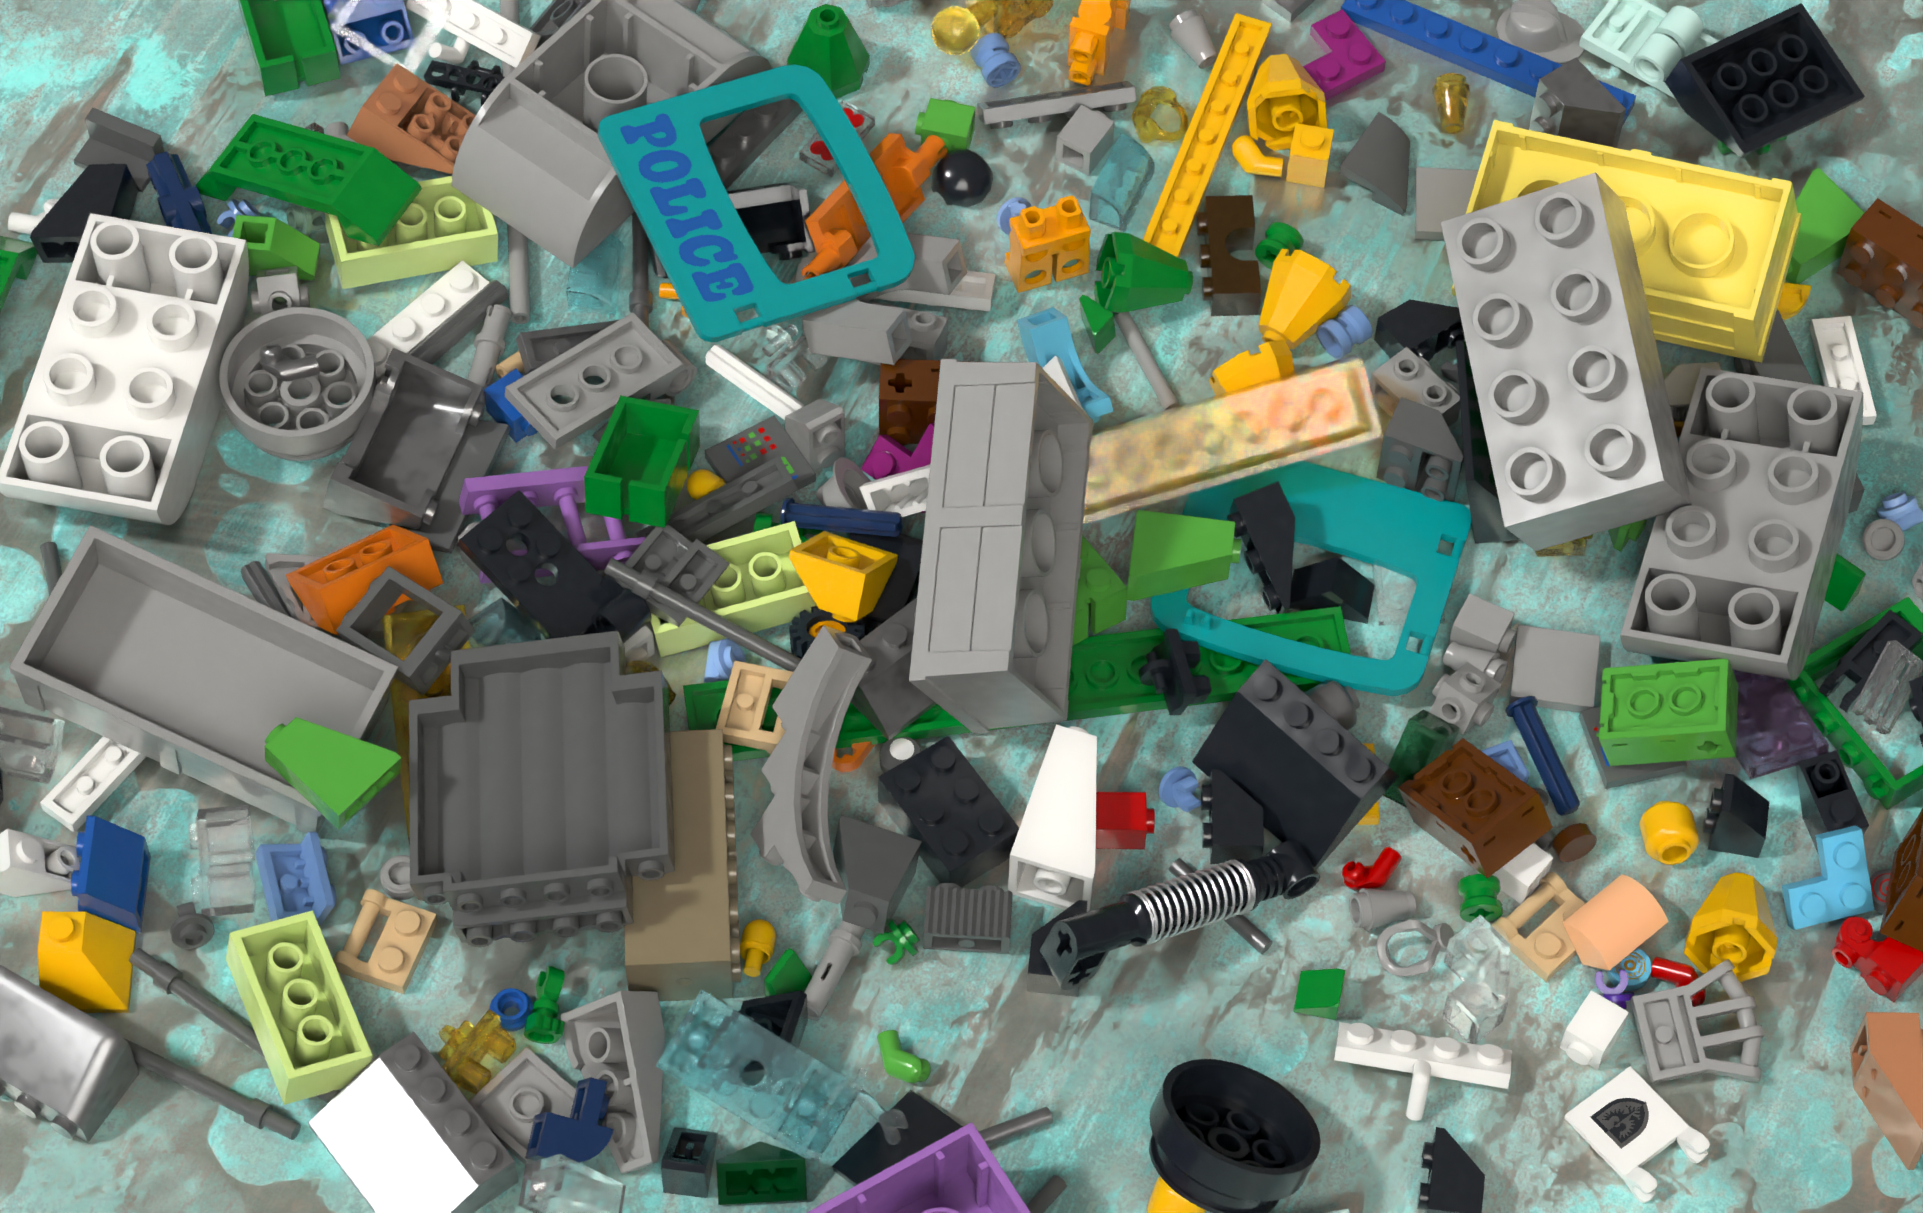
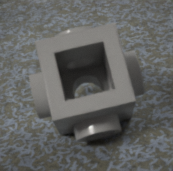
M297 266L257 270L256 281L258 290H251L254 314H261L263 316L285 308H310L307 284L300 285ZM283 297L286 301L279 302L275 298Z
M1467 662L1451 676L1444 674L1437 682L1432 691L1436 699L1429 713L1440 719L1448 728L1464 735L1476 724L1482 727L1490 718L1495 708L1492 703L1501 684Z

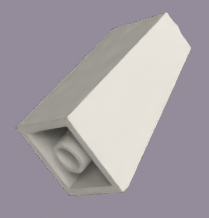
M1057 724L1055 726L1010 853L1008 890L1013 892V895L1066 910L1078 900L1088 901V912L1092 910L1095 880L1097 736L1089 734L1082 728L1075 726L1063 727Z

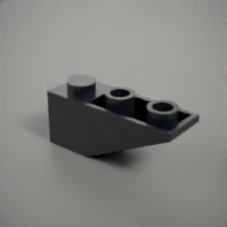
M1279 481L1233 499L1227 520L1235 522L1234 536L1236 538L1241 536L1247 549V551H1244L1247 566L1252 574L1258 573L1264 587L1261 588V594L1265 605L1270 611L1275 609L1276 614L1288 613L1290 608L1295 516Z

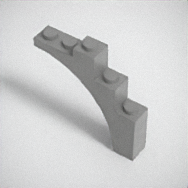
M823 625L772 705L782 721V728L786 732L761 769L771 785L770 790L775 796L750 835L760 849V856L772 865L781 866L783 864L792 873L799 885L798 890L806 898L815 902H819L822 899L839 904L847 889L837 871L830 845L827 815L829 779L834 750L843 719L855 690L872 658L856 636Z

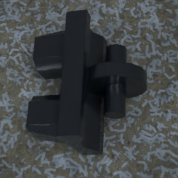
M1166 629L1163 633L1164 640L1146 654L1147 664L1139 669L1138 675L1142 684L1154 685L1156 693H1163L1169 715H1181L1189 704L1205 702L1212 688L1207 676L1191 675L1190 668H1195L1200 662L1201 652L1198 642L1181 640L1178 629Z

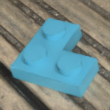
M1855 825L1815 835L1822 876L1782 885L1789 927L1796 930L1874 910L1861 828Z

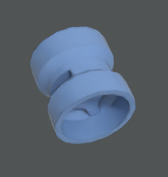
M990 33L981 37L973 44L970 50L972 59L977 66L982 67V76L991 87H1000L1008 84L1018 76L1021 70L1019 61L1013 53L1008 52L1009 45L1000 33Z
M1348 305L1338 312L1335 320H1326L1317 327L1316 331L1323 348L1336 359L1346 356L1351 352L1354 344L1360 345L1373 334L1368 318L1354 305Z

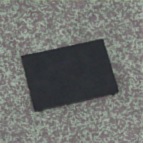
M910 1090L836 1161L832 1168L834 1172L853 1186H856L963 1126Z

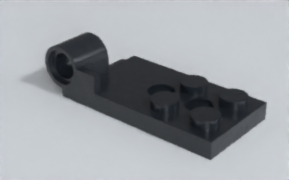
M520 490L460 538L457 544L546 639L618 631L624 644L652 618L647 604L640 596L634 594L628 588L623 589L608 574L603 578ZM510 539L521 540L527 547V554L523 556L513 555L508 551L506 541ZM538 569L551 571L556 578V583L552 586L540 584L535 578V571Z

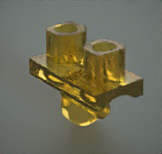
M490 1009L475 1027L469 1021L464 1020L458 1029L444 1025L439 1031V1036L445 1043L438 1052V1055L446 1061L442 1068L458 1089L462 1087L474 1094H477L492 1077L491 1071L480 1064L485 1055L488 1054L503 1064L516 1050L515 1039L501 1027L500 1016Z

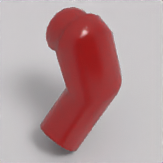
M1385 847L1373 865L1363 866L1361 862L1355 863V861H1350L1342 869L1344 883L1354 891H1360L1362 888H1382L1401 862L1402 857L1393 848Z
M1655 957L1651 966L1650 974L1652 978L1674 983L1676 987L1686 986L1699 978L1692 966L1665 958ZM1705 989L1691 997L1693 1007L1704 1003L1706 997Z

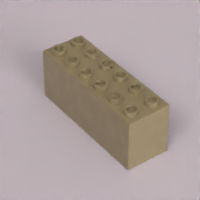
M723 729L670 731L675 871L664 874L662 878L657 880H643L638 876H632L634 923L624 926L625 968L628 991L658 992L659 1001L733 998V982H741L732 745L723 744Z

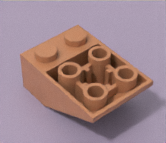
M396 63L363 104L346 136L359 144L377 149L389 160L453 174L459 148L476 115Z
M1866 1012L1850 1047L1853 1088L1907 1170H1914L1923 1154V1029L1920 1028L1919 1013Z

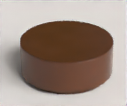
M1577 823L1559 832L1553 840L1552 848L1562 862H1572L1588 854L1596 845L1597 838L1589 825Z

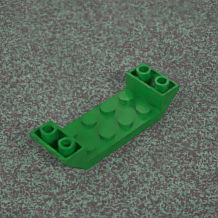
M252 114L237 131L196 184L200 194L222 201H227L238 187L337 216L348 238L375 246H380L422 190L416 180L373 147Z

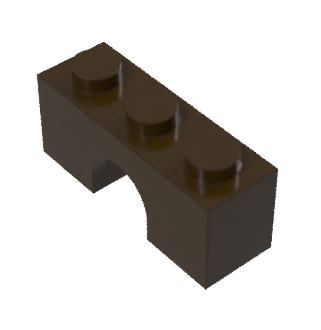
M1253 195L1205 196L1204 212H1197V235L1204 236L1205 244H1200L1199 263L1200 268H1207L1208 277H1202L1203 301H1210L1211 316L1258 315L1261 286L1258 260H1239L1230 255L1231 252L1238 250H1253L1255 234Z

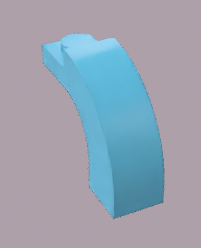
M1052 307L1017 320L1029 362H1037L1043 368L1054 356L1059 357L1064 364L1082 408L1093 420V423L1100 421L1103 415L1113 412L1110 396L1096 387L1085 373L1073 343L1068 319L1064 314Z

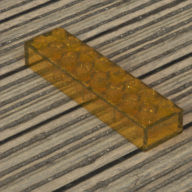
M1353 355L1093 431L1092 440H1090L1083 524L1383 437L1362 358Z

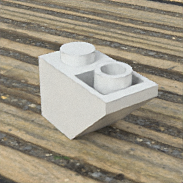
M9 828L0 833L1 894L21 897L71 890L72 873L74 870H80V862L75 846Z

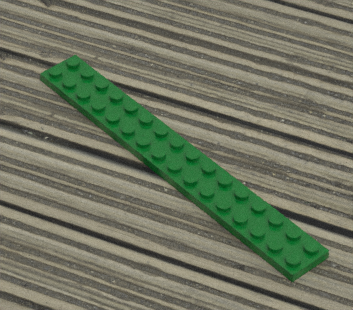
M1341 606L1229 620L1289 640L1351 654ZM1157 628L1090 636L1073 645L1067 721L1168 709L1163 693H1156L1154 685L1142 684L1138 675L1139 669L1147 664L1146 654L1164 640V632ZM1199 646L1201 652L1200 662L1195 668H1190L1191 675L1207 676L1212 691L1205 702L1189 704L1188 706L1231 701L1241 686L1260 665ZM1281 672L1303 692L1323 683ZM729 680L683 685L688 730L716 729ZM772 688L761 730L774 731L778 715L772 705L782 689ZM850 702L835 748H849L852 744L871 741V745L885 743L888 739ZM936 704L893 738L909 737L915 740L972 732ZM1013 727L992 728V729H989V730H997V729H1005V728H1013ZM723 742L724 745H732L733 762L767 758L771 755L766 750Z

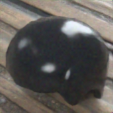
M956 149L947 153L935 166L932 173L931 188L933 192H938L943 197L947 205L954 204L956 206L970 207L981 203L991 191L993 173L988 163L977 153L968 149Z

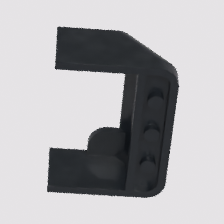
M783 182L727 191L745 228L761 254L770 252L771 254H779V260H789L803 257L802 250L807 253L816 252L805 222L810 216L806 188L797 182ZM646 234L653 271L658 277L662 276L666 279L668 276Z

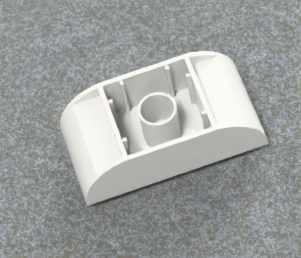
M90 213L0 467V492L4 496L162 525H172L180 518L192 496L223 402L219 382V369L222 357L231 340L244 327L249 282V258L246 240Z

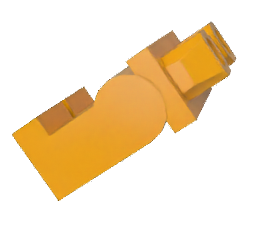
M1131 0L1081 1L1078 17L1073 16L1069 25L1067 66H1070L1068 76L1070 81L1089 86L1095 74L1104 76L1108 65L1110 38L1114 28L1125 30L1130 18Z
M1073 195L1060 198L1055 206L1041 209L1032 206L1021 209L1019 216L1010 218L1009 226L1012 230L1009 233L1010 252L1005 253L1004 263L1017 293L1051 284L1052 275L1055 282L1089 273V237L1091 230L1077 199ZM1076 259L1078 262L1071 267L1063 268L1071 260ZM1040 270L1041 272L1033 278H1025L1033 271Z

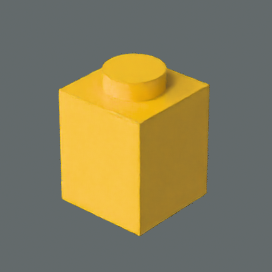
M1295 124L1286 182L1324 188L1334 129Z

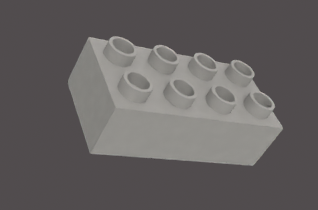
M1595 172L1441 222L1504 527L1533 550L1538 551L1675 511L1683 506L1692 505L1625 203Z

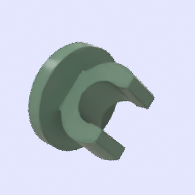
M293 203L287 209L288 225L304 235L309 236L311 231L325 228V223L321 217L325 216L324 212Z

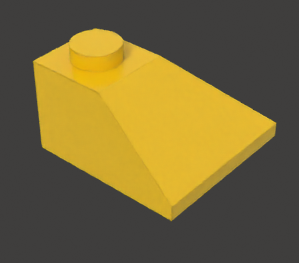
M823 531L791 549L789 559L818 609L832 613V617L836 620L855 622L874 610L897 563L898 555Z
M42 911L38 943L39 987L84 1013H129L133 964L129 962V959L135 951L136 932L88 912Z

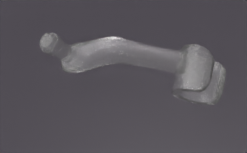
M865 1068L859 1069L854 1081L846 1084L847 1091L861 1107L880 1123L885 1140L891 1145L898 1144L901 1141V1135L897 1128L907 1129L909 1127L904 1113L898 1109L886 1111L867 1093L861 1085L864 1079L867 1078L868 1071Z

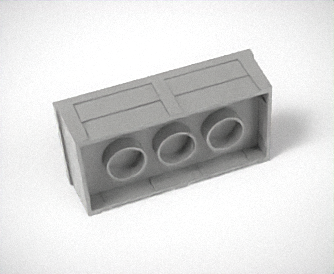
M941 359L909 682L973 733L989 732V729L1064 722L1067 721L1069 679L1078 579H1080V554L1093 420L1037 362H959L957 359Z
M90 525L11 662L9 670L15 676L25 704L43 712L48 710L160 762L161 767L180 775L182 772L296 825L297 830L307 834L308 832L319 833L326 817L265 761V740L267 736L279 724L283 723L287 726L295 717L367 742L388 703L391 684L397 674L398 666Z

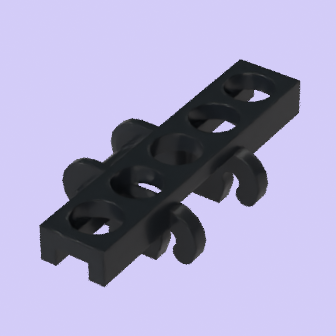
M432 60L424 74L426 83L452 89L451 99L455 102H459V95L463 96L466 90L482 93L481 106L505 78L502 76L500 66L495 65L490 70L479 67V62L473 60L467 68ZM433 71H434V72L442 73L443 75H441V76H434V75H432V73H433ZM450 76H455L458 78L457 80H451ZM477 76L481 78L478 83L473 84Z

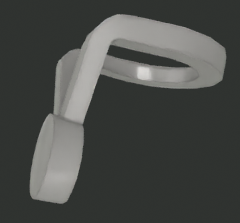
M1406 920L1383 930L1376 946L1377 956L1381 965L1395 976H1412L1426 973L1433 967L1439 951L1445 952L1454 948L1455 935L1447 923L1435 925L1432 929L1419 920ZM1418 931L1432 940L1426 958L1408 967L1397 965L1391 959L1388 952L1389 940L1396 933Z

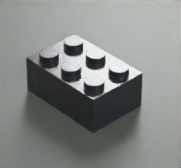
M949 736L878 777V802L904 836L922 841L919 856L940 884L953 883L962 888L1010 859V853L1019 827Z

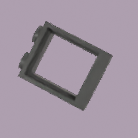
M388 566L380 577L372 581L368 592L355 608L346 613L336 631L344 642L398 666L395 678L424 696L451 662V651L460 650L473 635L475 629L462 611ZM402 593L440 616L404 661L367 638Z

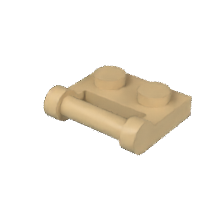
M734 660L716 729H723V742L762 749L772 754L786 732L781 726L782 721L777 716L773 732L761 729L772 688L783 690L793 674L792 671Z
M1549 872L1539 881L1540 887L1506 918L1500 917L1491 925L1493 935L1545 982L1552 978L1577 954L1562 922L1585 904L1567 888L1563 879L1554 872ZM1551 899L1560 906L1526 939L1518 933L1517 930Z
M367 889L360 902L363 906L343 950L336 952L333 961L338 972L405 994L438 922L437 914L388 898L377 890ZM378 914L389 917L368 963L359 960L358 956Z

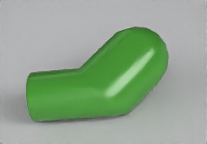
M896 1030L883 1031L877 1035L883 1066L888 1075L907 1083L923 1082L928 1079L931 1072L929 1062L924 1058H919L916 1055L902 1051L899 1034Z

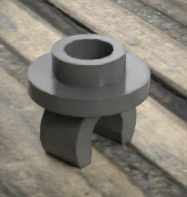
M193 901L176 906L179 918L172 924L170 929L173 943L183 949H195L207 944L214 935L212 920L204 914L196 913Z

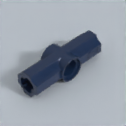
M166 151L154 155L151 162L146 164L153 188L157 192L158 204L166 226L212 234L211 227L206 220L207 214L196 185H191L178 154H170Z

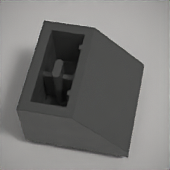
M1403 397L1400 398L1384 434L1376 478L1390 485L1422 493L1423 496L1440 502L1444 499L1454 502L1464 455L1439 410Z

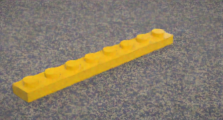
M1235 13L1147 227L1143 240L1178 258L1182 254L1197 217V212H1199L1271 33L1272 23Z

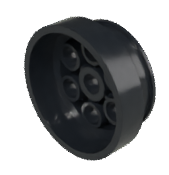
M1197 1059L1177 1065L1167 1074L1150 1110L1149 1119L1153 1134L1149 1142V1154L1156 1171L1168 1186L1180 1196L1196 1206L1213 1213H1269L1276 1207L1280 1199L1286 1198L1300 1189L1320 1151L1321 1140L1317 1125L1309 1111L1291 1092L1258 1071L1228 1061Z

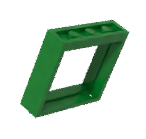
M1909 597L1808 655L1799 677L1796 680L1786 679L1784 683L1789 699L1795 705L1801 706L1811 718L1816 732L1831 742L1836 748L1841 762L1846 767L1852 768L1863 781L1867 793L1873 799L1879 800L1886 810L1923 789V765L1896 780L1831 701L1819 692V687L1814 681L1836 669L1839 660L1889 610H1892L1923 634V613ZM1923 638L1920 644L1911 652L1922 666Z

